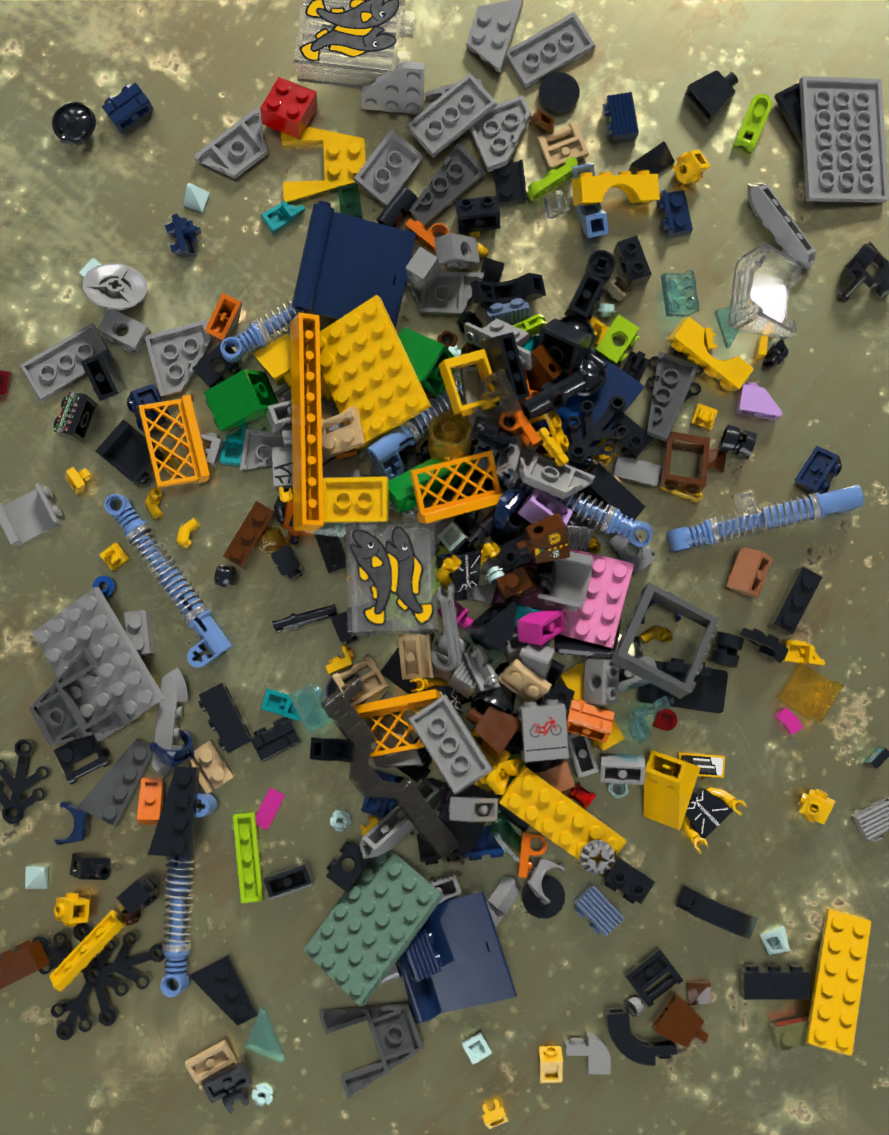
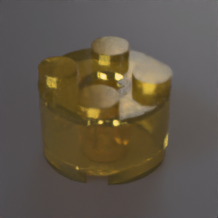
M444 412L442 416L437 418L435 416L431 419L428 425V449L432 458L446 462L465 457L470 453L472 424L467 421V417H463L462 414L454 415L453 412Z

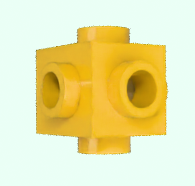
M700 149L680 155L672 169L675 172V177L682 184H695L703 178L702 174L711 166Z
M811 789L809 794L804 793L799 802V805L802 806L800 813L808 821H817L824 825L835 801L828 798V794L819 789L814 791Z
M66 893L65 897H56V905L54 906L55 920L63 922V926H77V923L88 922L90 900L79 897L78 893Z

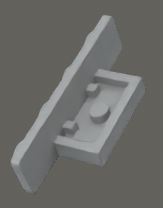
M497 318L483 329L469 322L464 324L466 341L479 348H482L480 341L513 332L523 369L527 371L532 369L531 352L521 347L529 341L528 332Z

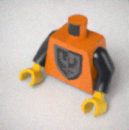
M279 487V495L274 504L276 519L283 529L289 530L286 542L298 545L301 534L313 536L315 532L294 530L292 489L289 488L288 492H283V487Z

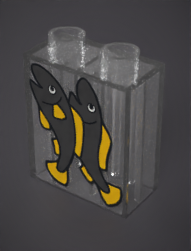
M302 0L294 56V66L298 81L362 89L363 86L376 82V78L387 71L392 72L397 69V65L403 61L411 62V52L402 51L403 37L414 38L416 12L406 11V0Z
M405 513L399 515V524L360 522L355 523V525L345 526L347 622L349 635L379 636L438 633L434 523H420L416 513Z

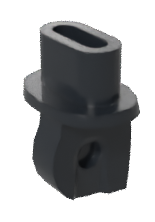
M783 338L778 339L767 351L765 360L762 362L764 368L779 365L787 357L788 348Z
M555 561L542 563L537 569L536 581L544 594H551L552 587L555 585Z

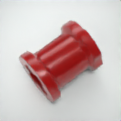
M577 782L567 797L574 799L586 810L596 794L588 792L580 786V782Z

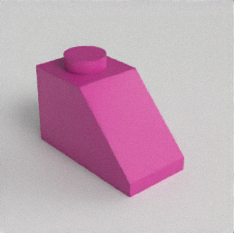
M563 609L529 613L517 621L519 641L530 644L543 645L565 630Z

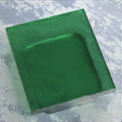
M499 811L497 812V821H492V836L517 863L520 861L521 837Z

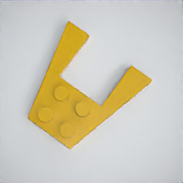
M306 127L300 139L281 132L282 145L323 143L325 180L283 182V201L287 202V204L297 200L303 201L321 193L322 195L327 194L331 190L338 188L344 189L357 185L353 178L366 162L365 138L312 127Z

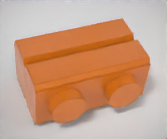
M572 700L566 714L567 732L606 743L611 733L615 712L609 711L603 706L595 707L589 705L583 700Z

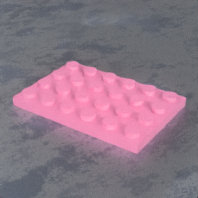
M515 535L511 540L519 537V535ZM570 549L569 551L593 556L595 559L583 610L577 609V612H570L564 610L562 605L556 604L555 608L542 605L543 601L538 599V594H542L541 590L517 601L533 609L534 607L546 611L563 609L565 630L558 635L613 649L635 564ZM529 562L523 566L534 568L537 574V569L542 563L533 565L532 562ZM497 586L492 605L496 602H504Z

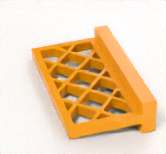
M191 395L182 396L181 399L139 405L138 409L157 488L197 481L199 483L207 482L210 474ZM178 406L179 414L175 419L165 413L168 407ZM154 410L159 413V416L153 422L146 418L145 411ZM162 416L173 422L168 430L157 425ZM175 424L184 431L180 439L170 433ZM153 428L164 434L159 442L150 437V432ZM167 436L177 442L172 451L162 445ZM180 444L188 449L189 454L185 459L174 453ZM158 448L169 454L164 462L155 458V452ZM171 456L182 462L177 471L166 465ZM184 465H187L193 469L194 476L185 477L179 472ZM163 468L174 474L170 480L161 481L159 473Z
M492 450L410 471L419 511L416 514L420 523L427 524L496 505L504 494L500 490ZM487 456L489 465L483 471L477 467V464L482 457ZM463 462L471 466L465 476L457 472V469ZM443 467L451 471L445 482L437 477V474ZM474 469L483 474L478 484L469 480ZM426 473L431 476L425 487L419 484L417 474ZM454 474L463 479L457 490L449 485ZM486 477L492 480L493 490L486 491L481 488ZM434 479L443 484L438 495L429 490ZM466 483L475 487L471 496L461 493ZM446 488L455 492V495L449 502L441 498ZM428 493L435 500L430 507L424 508L423 498Z
M433 689L351 706L352 715L355 716L361 759L424 748L425 746L420 738L416 744L412 745L405 741L411 730L415 731L412 724H408L401 718L406 711L412 710L418 713L416 709L421 708L422 710L441 697L440 691ZM391 714L396 720L388 729L381 724V721L385 715ZM370 718L375 722L369 733L362 729L361 720ZM399 721L408 726L402 738L393 732ZM378 725L387 731L381 742L372 736ZM390 734L400 740L395 748L391 749L384 745ZM371 738L379 745L374 752L366 753L365 744Z

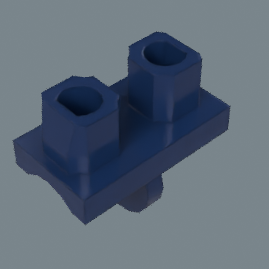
M179 214L172 215V221L165 225L168 235L171 237L177 236L178 239L170 245L172 253L176 255L188 254L190 256L197 254L194 243L198 241L197 235L201 233V227L194 226L192 220L188 221L187 218H181Z

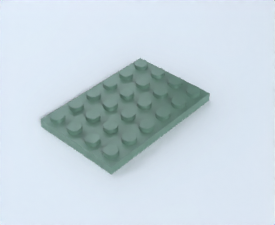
M391 849L371 859L303 950L359 1006L364 1007L442 900L444 894Z

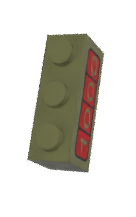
M810 1014L768 1023L772 1044L779 1052L809 1045L805 1043Z

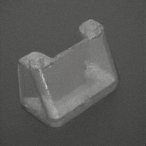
M765 242L743 255L737 261L734 268L728 318L729 327L737 331L784 340L794 336L797 329L796 321L791 318L786 319L788 290L800 281L802 277V263Z

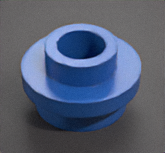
M100 576L93 582V588L99 587L100 589L101 583L105 582L107 587L105 590H101L104 597H108L114 592V581L108 576Z

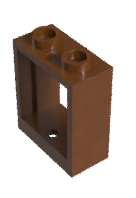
M671 431L668 441H663L662 467L658 486H662L667 490H686L690 494L700 493L706 486L710 438ZM672 448L701 453L698 479L669 474Z

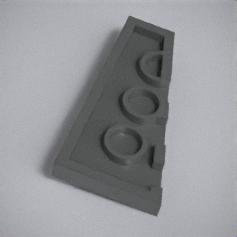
M459 142L454 146L451 154L447 156L439 171L435 173L427 188L423 190L409 210L410 215L425 227L486 175V171Z
M659 351L647 435L665 442L668 441L699 369V365Z
M137 738L77 808L117 827L153 758V752L149 747L150 744Z

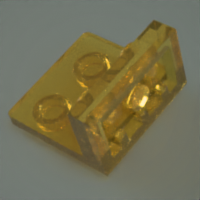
M800 663L781 692L779 699L812 721L822 722L845 685L838 681H830L804 663Z

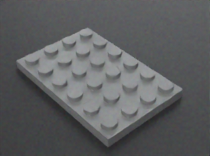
M802 76L799 79L806 201L886 203L889 200L882 80Z
M99 587L90 590L32 632L57 676L61 675L68 668L67 666L73 659L78 657L83 648H90L99 666L67 686L86 723L121 704L131 722L165 699ZM122 727L93 735L97 742H101Z

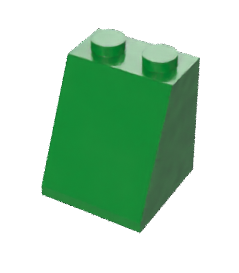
M403 327L402 331L398 334L424 392L436 399V395H441V391L445 389L438 365L443 360L453 358L454 356L444 344Z
M244 369L204 392L207 406L211 409L214 423L220 431H233L240 428L243 424H250L266 417L268 406L278 404L270 381L264 371Z

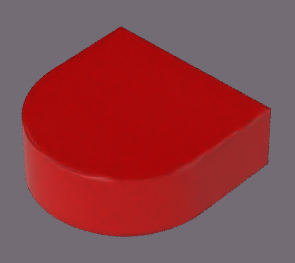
M659 706L652 726L664 731L672 730L677 724L676 714L670 709Z

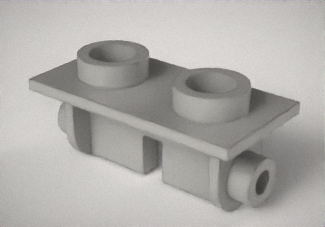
M478 644L473 647V652L464 653L480 691L500 687L497 681L498 676L494 673L488 661L484 647Z

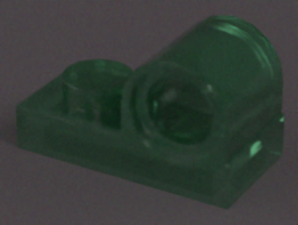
M358 184L337 186L340 213L363 219Z

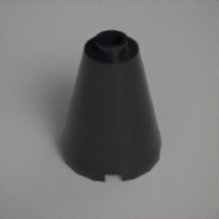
M508 662L499 664L495 669L494 673L498 677L509 666ZM498 681L499 688L485 691L479 690L472 699L471 709L475 708L479 713H485L489 706H492L513 716L516 693Z

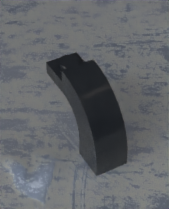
M527 273L516 279L504 282L476 280L470 283L474 303L481 304V308H488L494 303H510L516 298L526 299L527 302L546 295L542 275Z
M687 886L683 887L676 904L677 907L699 919L750 939L758 918L740 909L723 904Z
M626 1008L604 1009L608 1033L617 1049L628 1059L638 1064L656 1066L655 1056H658L659 1059H669L672 1057L671 1055H677V1045L672 1040L646 1042L636 1038L631 1032L629 1012Z

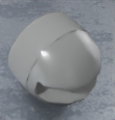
M635 996L625 1002V1006L632 1016L637 1017L645 1009V1003L642 1004V999Z

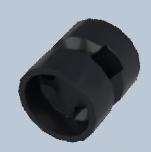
M606 250L595 251L588 259L585 273L588 271L606 280L604 283L606 284L610 280L615 268L614 256Z
M728 424L721 437L718 450L728 454L735 452L737 457L748 460L755 446L757 434L747 430L740 432V428Z
M717 631L714 640L716 648L712 649L709 661L737 668L740 658L737 653L742 650L744 638Z

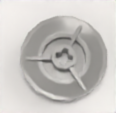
M107 263L96 266L87 272L83 279V291L86 297L97 306L109 310H124L134 307L143 301L147 294V282L143 275L133 267L117 263Z

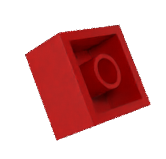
M278 77L260 107L262 125L300 139L317 110V92Z

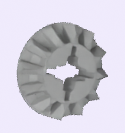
M594 840L587 843L580 852L582 868L594 876L595 874L603 875L605 871L611 870V865L615 862L613 849L607 842L602 840ZM600 852V856L604 859L596 863L592 858L597 857Z

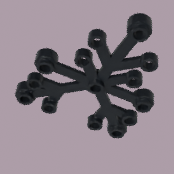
M89 922L78 923L73 929V935L81 943L93 930V927ZM79 928H83L85 930L84 935L79 934ZM64 931L56 933L53 937V942L59 946V949L51 946L50 939L45 935H40L31 942L39 940L43 945L45 953L55 958L49 960L48 971H45L43 968L39 970L44 975L57 968L71 953L67 942L68 935ZM128 932L123 937V945L114 962L105 965L111 952L117 946L116 941L111 939L109 942L113 948L109 950L105 945L97 961L94 957L87 967L80 971L84 974L86 982L78 998L65 1003L58 1002L52 1006L51 1014L56 1018L70 1011L67 1019L60 1023L56 1029L58 1038L69 1040L75 1034L76 1026L74 1023L78 1016L80 1018L78 1027L82 1032H88L93 1027L94 1022L89 1016L85 1003L93 987L101 1010L98 1017L99 1022L104 1026H111L118 1018V1011L109 1005L103 984L114 989L118 996H124L128 993L129 984L125 981L120 982L108 974L116 972L135 982L139 989L147 988L150 984V977L146 974L141 975L129 967L150 960L154 962L163 961L165 959V955L162 953L163 943H156L148 952L125 959L132 945L138 940L135 932ZM58 935H62L64 937L63 942L58 941ZM128 935L133 936L134 941L132 943L127 941ZM155 950L161 951L160 957L154 955ZM92 971H96L98 973L97 978H93L91 976ZM140 978L146 979L147 984L141 985ZM119 985L125 987V992L119 991ZM56 1006L62 1009L60 1014L55 1011ZM104 1014L110 1015V1021L104 1019ZM83 1021L89 1022V1028L83 1026ZM62 1028L68 1030V1035L62 1034Z

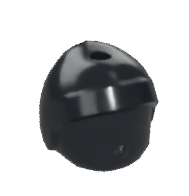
M218 565L214 575L216 585L221 587L234 586L237 580L235 568L232 565Z

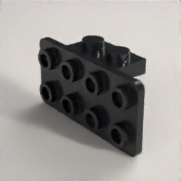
M621 619L613 649L556 635L554 637L555 651L562 655L577 654L584 657L599 656L612 659L622 634H619ZM635 636L628 654L637 659L643 657L640 639L638 636Z
M671 658L670 662L655 661L658 670L683 682L690 664H684L683 659ZM701 662L703 668L699 675L695 676L694 682H696V685L691 694L688 693L680 699L650 683L639 687L637 699L643 703L722 713L724 710L728 673L724 670L705 667L706 663Z
M475 784L467 787L457 795H454L451 788L448 787L447 790L451 793L447 800L442 799L437 809L441 813L433 827L431 836L464 854H470L486 821L449 820L450 797L497 798L498 795L492 790L489 793Z

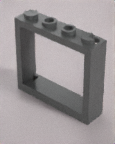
M649 582L641 590L610 662L681 699L686 694H691L696 685V682H694L695 676H698L703 668L701 661L703 657L707 656L711 648L708 645L710 639H713L718 631V627H716L718 618ZM651 599L705 627L683 682L628 654Z

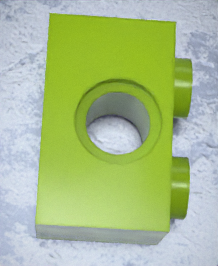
M618 314L596 347L595 352L615 366L617 363L622 364L628 355L625 352L629 345L633 347L640 337L637 335L640 328ZM618 338L622 340L623 346H616L613 343V339Z

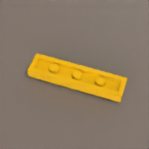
M112 909L49 975L56 990L61 992L66 986L71 984L77 974L86 968L96 954L102 951L105 945L120 932L124 923L117 912Z

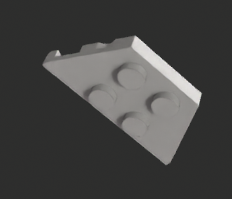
M508 0L478 7L466 42L467 48L470 51L478 54L484 62L488 61L499 73L502 71L522 10L523 0Z
M256 107L193 155L194 159L236 179L268 154L259 109Z
M441 271L427 292L422 289L418 291L409 284L408 277L406 282L420 314L461 316L473 298L470 283L476 280L483 281L484 273Z
M521 446L517 465L523 483L562 499L592 485L595 478L594 475L567 464L558 467L554 462L555 459Z
M387 691L380 700L393 698V696ZM391 714L385 715L381 724L389 729L396 718ZM370 718L366 719L362 729L369 733L375 722ZM399 721L393 732L402 738L408 728ZM378 725L372 736L381 742L387 731ZM409 733L405 741H407L411 745L415 744L411 734ZM390 734L384 745L390 749L395 748L400 740ZM371 738L366 743L370 753L374 752L379 745ZM418 749L373 757L374 763L378 768L425 765Z

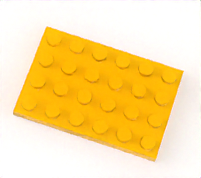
M375 295L320 331V370L340 413L345 412L347 408L355 406L359 413L365 445L355 449L361 450L431 407L381 297ZM350 419L344 421L345 426L351 424Z

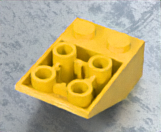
M651 750L645 768L643 816L680 830L701 767Z

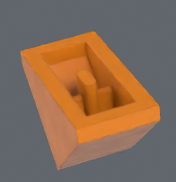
M222 292L205 332L221 340L227 338L239 323L242 302Z

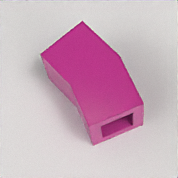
M782 707L774 717L783 724L789 735H793L803 729L797 716L786 707Z

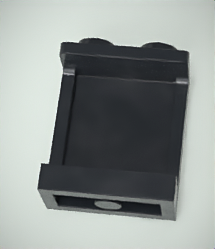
M123 419L95 452L108 461L134 485L139 487L149 481L150 474L153 471L145 437ZM157 449L155 458L164 462L166 455Z

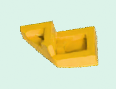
M767 321L761 330L756 342L753 359L762 360L766 356L767 342L776 336V330H773L774 322Z
M782 640V644L789 649L783 661L825 665V661L820 659L812 644H807V642Z
M521 758L494 764L492 767L493 771L489 773L486 783L496 795L504 794L510 776H518L523 762Z

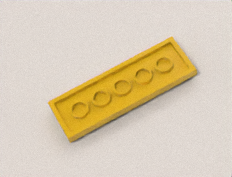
M525 765L519 771L518 776L506 788L504 794L498 799L501 805L579 861L582 848L591 841L602 840L607 842L614 851V858L627 842L625 838ZM599 852L597 857H593L592 859H594V861L598 863L599 860H602L604 858L600 856Z
M831 909L826 910L805 1040L806 1044L852 1056L871 921Z

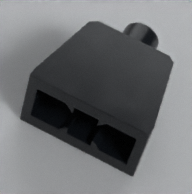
M715 70L688 85L685 96L710 124L733 99L735 95L733 86L738 83V78L733 72L724 77L718 70Z

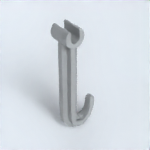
M441 583L437 591V598L441 604L449 661L447 663L440 662L436 650L431 651V659L437 669L449 672L459 667L462 661V652L453 596L455 587L453 583H450L447 589L448 592H445Z

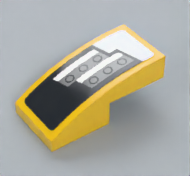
M678 752L679 760L701 767L698 776L724 778L725 756Z

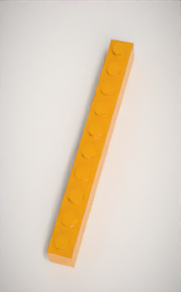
M298 313L290 322L293 528L298 531L315 532L324 526L319 315Z

